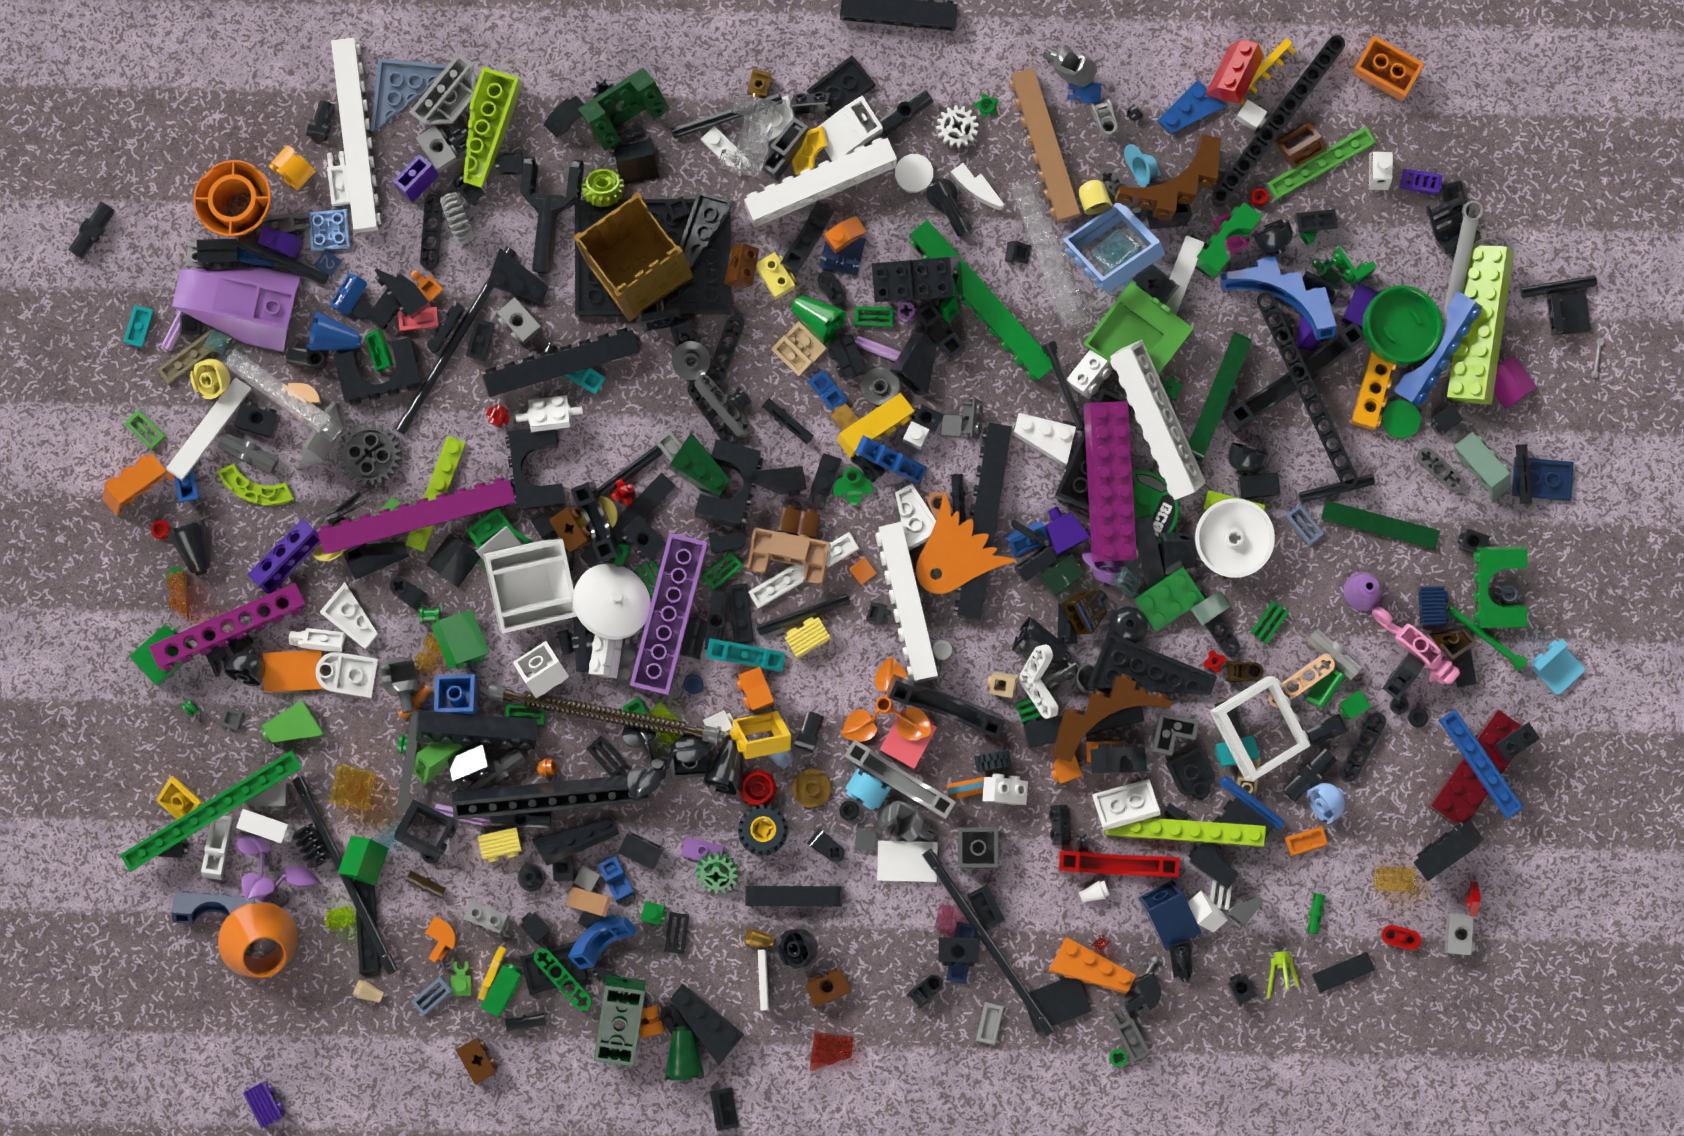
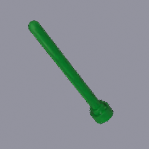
M1453 606L1448 607L1447 610L1450 615L1512 661L1511 664L1514 665L1513 668L1520 672L1528 662L1526 657L1519 654L1515 655Z

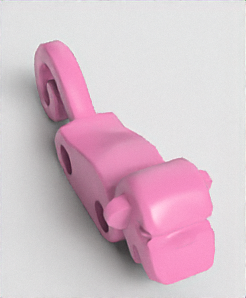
M1379 606L1374 608L1372 615L1375 620L1386 630L1396 635L1395 640L1408 653L1410 652L1425 663L1424 668L1429 669V681L1436 680L1441 684L1453 683L1460 674L1459 669L1452 665V662L1447 657L1443 658V653L1438 646L1410 624H1406L1403 628L1393 624L1392 616L1384 608Z

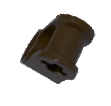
M1226 661L1228 669L1225 681L1255 682L1262 677L1264 670L1262 665L1256 662ZM1251 667L1258 668L1259 676L1252 677L1249 674V669Z

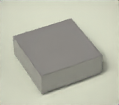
M583 866L573 883L586 891L592 892L601 875Z

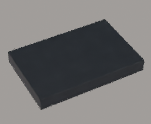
M851 55L806 91L808 94L831 92L828 102H831L832 109L824 112L829 119L852 101L864 96L876 84L853 55Z
M576 941L549 948L548 950L577 982L588 980L585 968L579 969L568 957ZM535 952L520 956L530 995L557 988L535 963ZM540 952L538 954L540 956L538 961H544L547 964L544 967L546 970L551 964L555 963L553 959L551 962L547 960V953L542 954ZM555 966L551 969L552 977L559 978L561 976L562 970L560 967ZM568 981L564 984V986L573 984V982Z
M1065 978L1029 992L1053 1026L1091 1012L1079 979ZM1026 1007L1035 1032L1041 1031L1035 1018Z

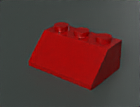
M1241 39L1230 45L1213 77L1206 96L1241 104L1264 57L1259 44Z

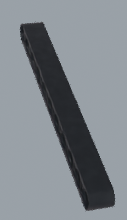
M1334 35L1326 42L1214 189L1211 196V202L1214 206L1223 207L1228 203L1334 64L1345 47V40L1342 36ZM1331 43H1338L1340 45V49H1333L1331 47ZM1325 57L1329 63L1326 65L1321 64L1319 58ZM1308 73H1315L1317 75V79H1310L1308 77ZM1299 87L1304 88L1306 94L1300 95L1296 89ZM1285 103H1292L1294 109L1288 110L1285 107ZM1280 118L1283 124L1276 125L1273 119ZM1262 133H1269L1271 139H1263ZM1257 148L1260 154L1253 155L1250 149ZM1239 164H1247L1248 170H1241L1239 168ZM1233 178L1237 184L1231 186L1228 184L1227 179ZM1222 193L1225 196V200L1219 201L1215 195Z
M1263 292L1257 297L1258 307L1341 484L1346 488H1352L1358 483L1355 469L1275 298L1269 292ZM1270 297L1272 300L1271 304L1267 307L1262 306V298ZM1271 315H1279L1280 321L1277 324H1271L1269 322ZM1280 332L1288 334V339L1285 342L1278 341L1277 336ZM1290 349L1296 351V357L1293 360H1288L1285 356L1286 352ZM1297 367H1302L1305 371L1304 375L1300 378L1294 376V370ZM1305 385L1313 387V392L1310 395L1302 393V388ZM1319 403L1321 405L1320 412H1311V405ZM1323 420L1328 421L1330 424L1326 431L1319 429V423ZM1330 438H1335L1338 441V445L1334 449L1327 447V441ZM1338 456L1346 458L1344 466L1339 467L1335 464V459ZM1349 473L1353 474L1354 482L1352 484H1345L1344 476Z

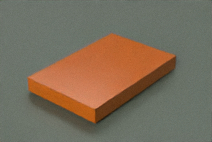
M323 650L263 653V663L265 666L263 678L264 692L323 690L324 688L319 685L315 674L317 663L323 657ZM323 666L320 668V673H321L322 675H323Z

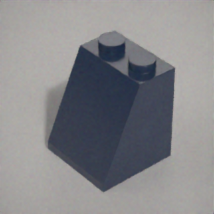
M1173 880L1138 897L1147 918L1166 951L1169 950V945L1193 940L1202 933L1184 893Z

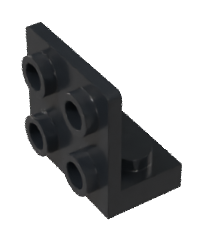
M1551 293L1547 297L1552 336L1583 333L1591 330L1585 293L1559 296V293Z

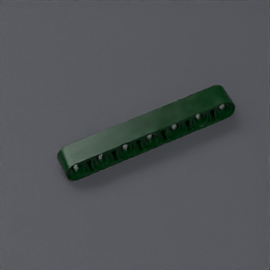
M1236 332L1232 335L1216 378L1213 381L1209 395L1206 398L1202 412L1188 442L1195 459L1200 462L1204 459L1252 342L1251 338Z

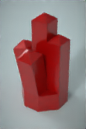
M623 479L616 481L617 490L610 494L613 501L626 506L632 504L636 495L632 484H624Z

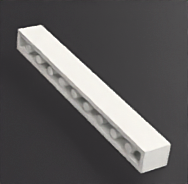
M355 38L331 40L353 229L355 233L379 230L378 225L382 224L381 215L376 210V206L379 205L378 194H374L377 180L376 175H372V168H375L374 157L370 156L369 149L373 147L372 139L367 135V130H370L369 118H365L368 104L366 99L363 100V92H366L365 82L361 81L360 74L364 73L363 64L358 59V55H361L360 43H356Z

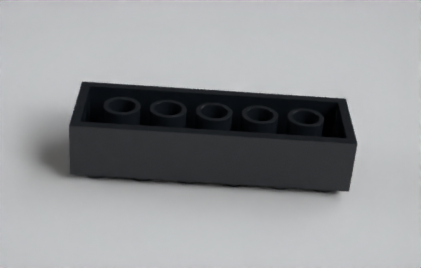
M1102 388L1096 403L1125 402L1127 399ZM1128 403L1130 424L1135 411L1133 406H1130ZM1084 428L1054 499L1089 514Z

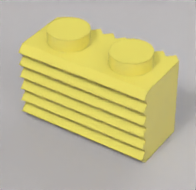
M811 617L803 622L804 626L797 629L795 627L786 633L788 636L785 637V640L797 659L831 639L819 617L816 619Z
M517 827L478 836L482 859L488 860V863L499 861L500 856L507 855V858L519 856L518 852L523 851Z

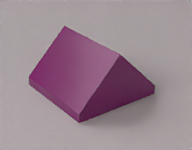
M1515 356L1497 366L1494 394L1505 409L1537 388Z

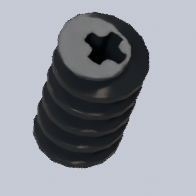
M313 823L300 828L292 836L293 840H298L296 847H302L299 850L300 854H306L303 860L309 861L307 868L320 866L331 859L324 858L328 851H321L324 844H317L321 838L313 837L317 830H310Z

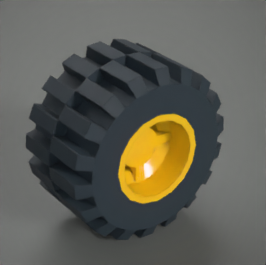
M770 805L751 807L750 810L744 813L739 822L738 835L740 843L753 855L768 856L776 853L784 845L787 838V821H785L784 815L777 808L774 809Z

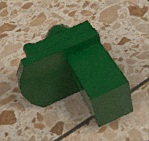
M1328 258L1324 263H1321L1319 259H1313L1311 264L1314 268L1318 269L1315 275L1336 284L1342 279L1331 268L1333 262Z

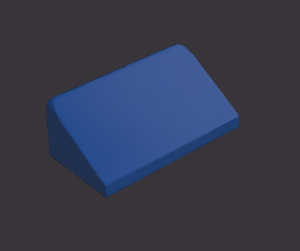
M348 273L329 306L345 315H349L367 286V282L357 275Z
M1042 521L1027 526L1033 531L1038 529L1039 535L1050 540ZM1019 531L1005 535L1014 557L1042 546L1035 540L1033 543L1029 542L1030 538Z

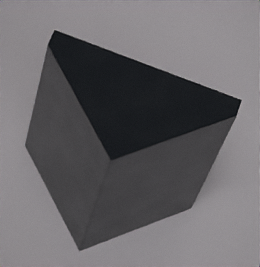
M652 140L613 147L620 179H623L624 184L659 178Z
M449 534L427 563V566L459 588L481 557L463 541Z

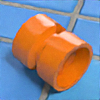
M658 1005L642 1009L639 1027L640 1039L665 1032L662 1021L658 1019L660 1017Z

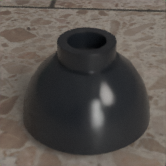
M527 864L519 870L517 880L522 889L533 892L543 886L545 874L538 865Z

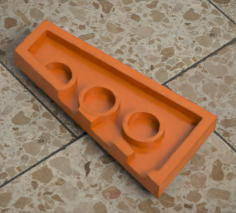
M1068 937L1064 939L1048 970L1052 974L1057 973L1070 979L1083 980L1085 983L1101 985L1103 988L1125 994L1129 991L1136 977L1134 973Z

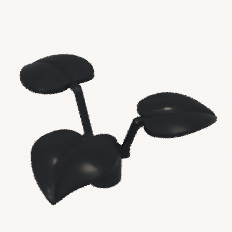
M624 726L622 738L625 744L629 747L638 748L645 743L651 761L650 768L646 769L645 767L637 766L628 774V788L633 799L636 801L642 796L654 792L660 786L661 780L666 777V769L670 768L669 765L675 754L678 761L690 763L706 756L711 751L710 746L702 741V739L695 738L694 735H684L677 739L675 743L677 749L672 751L667 763L659 758L654 759L648 742L656 737L655 730L650 731V729L645 730V728L640 729V727L638 729L635 726L634 728Z

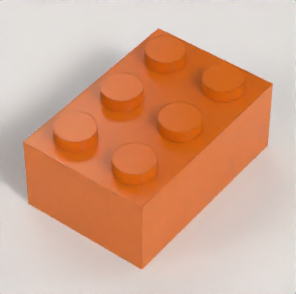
M1374 35L1352 74L1403 102L1424 63Z

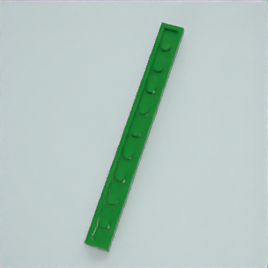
M291 750L123 852L120 856L128 870L132 872L303 767Z

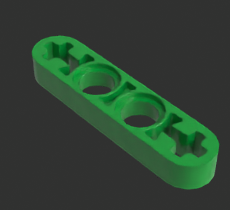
M538 949L534 954L535 963L576 1009L580 1011L588 1010L592 1005V999L548 949ZM540 952L548 954L546 958L549 962L552 959L555 961L547 970L544 968L547 964L544 961H538L540 958L538 954ZM555 966L560 967L562 970L559 978H554L551 975V969ZM568 981H572L575 984V990L572 993H567L564 990V984ZM579 989L582 991V993H579V996L588 999L586 1007L583 1005L579 1007V1000L576 997L574 1000L571 999V996L575 995Z

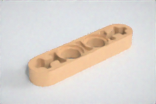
M1327 654L1321 655L1281 683L1282 688L1284 687L1289 695V700H1292L1329 674L1335 667L1334 659ZM1322 660H1330V667L1321 668V674L1319 675L1317 669L1313 666L1317 665V668L1322 665ZM1307 670L1315 673L1313 680H1306L1304 678V673ZM1290 682H1297L1299 689L1291 692L1287 686ZM1270 692L1268 695L1269 703L1273 707L1278 708L1276 701H1272L1274 698Z

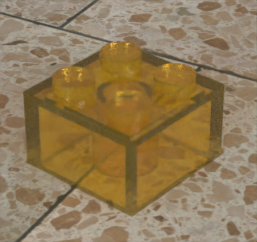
M337 764L329 803L370 812L379 773Z

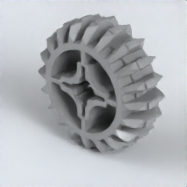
M454 192L441 197L440 203L456 243L461 245L474 240L475 236L459 195Z

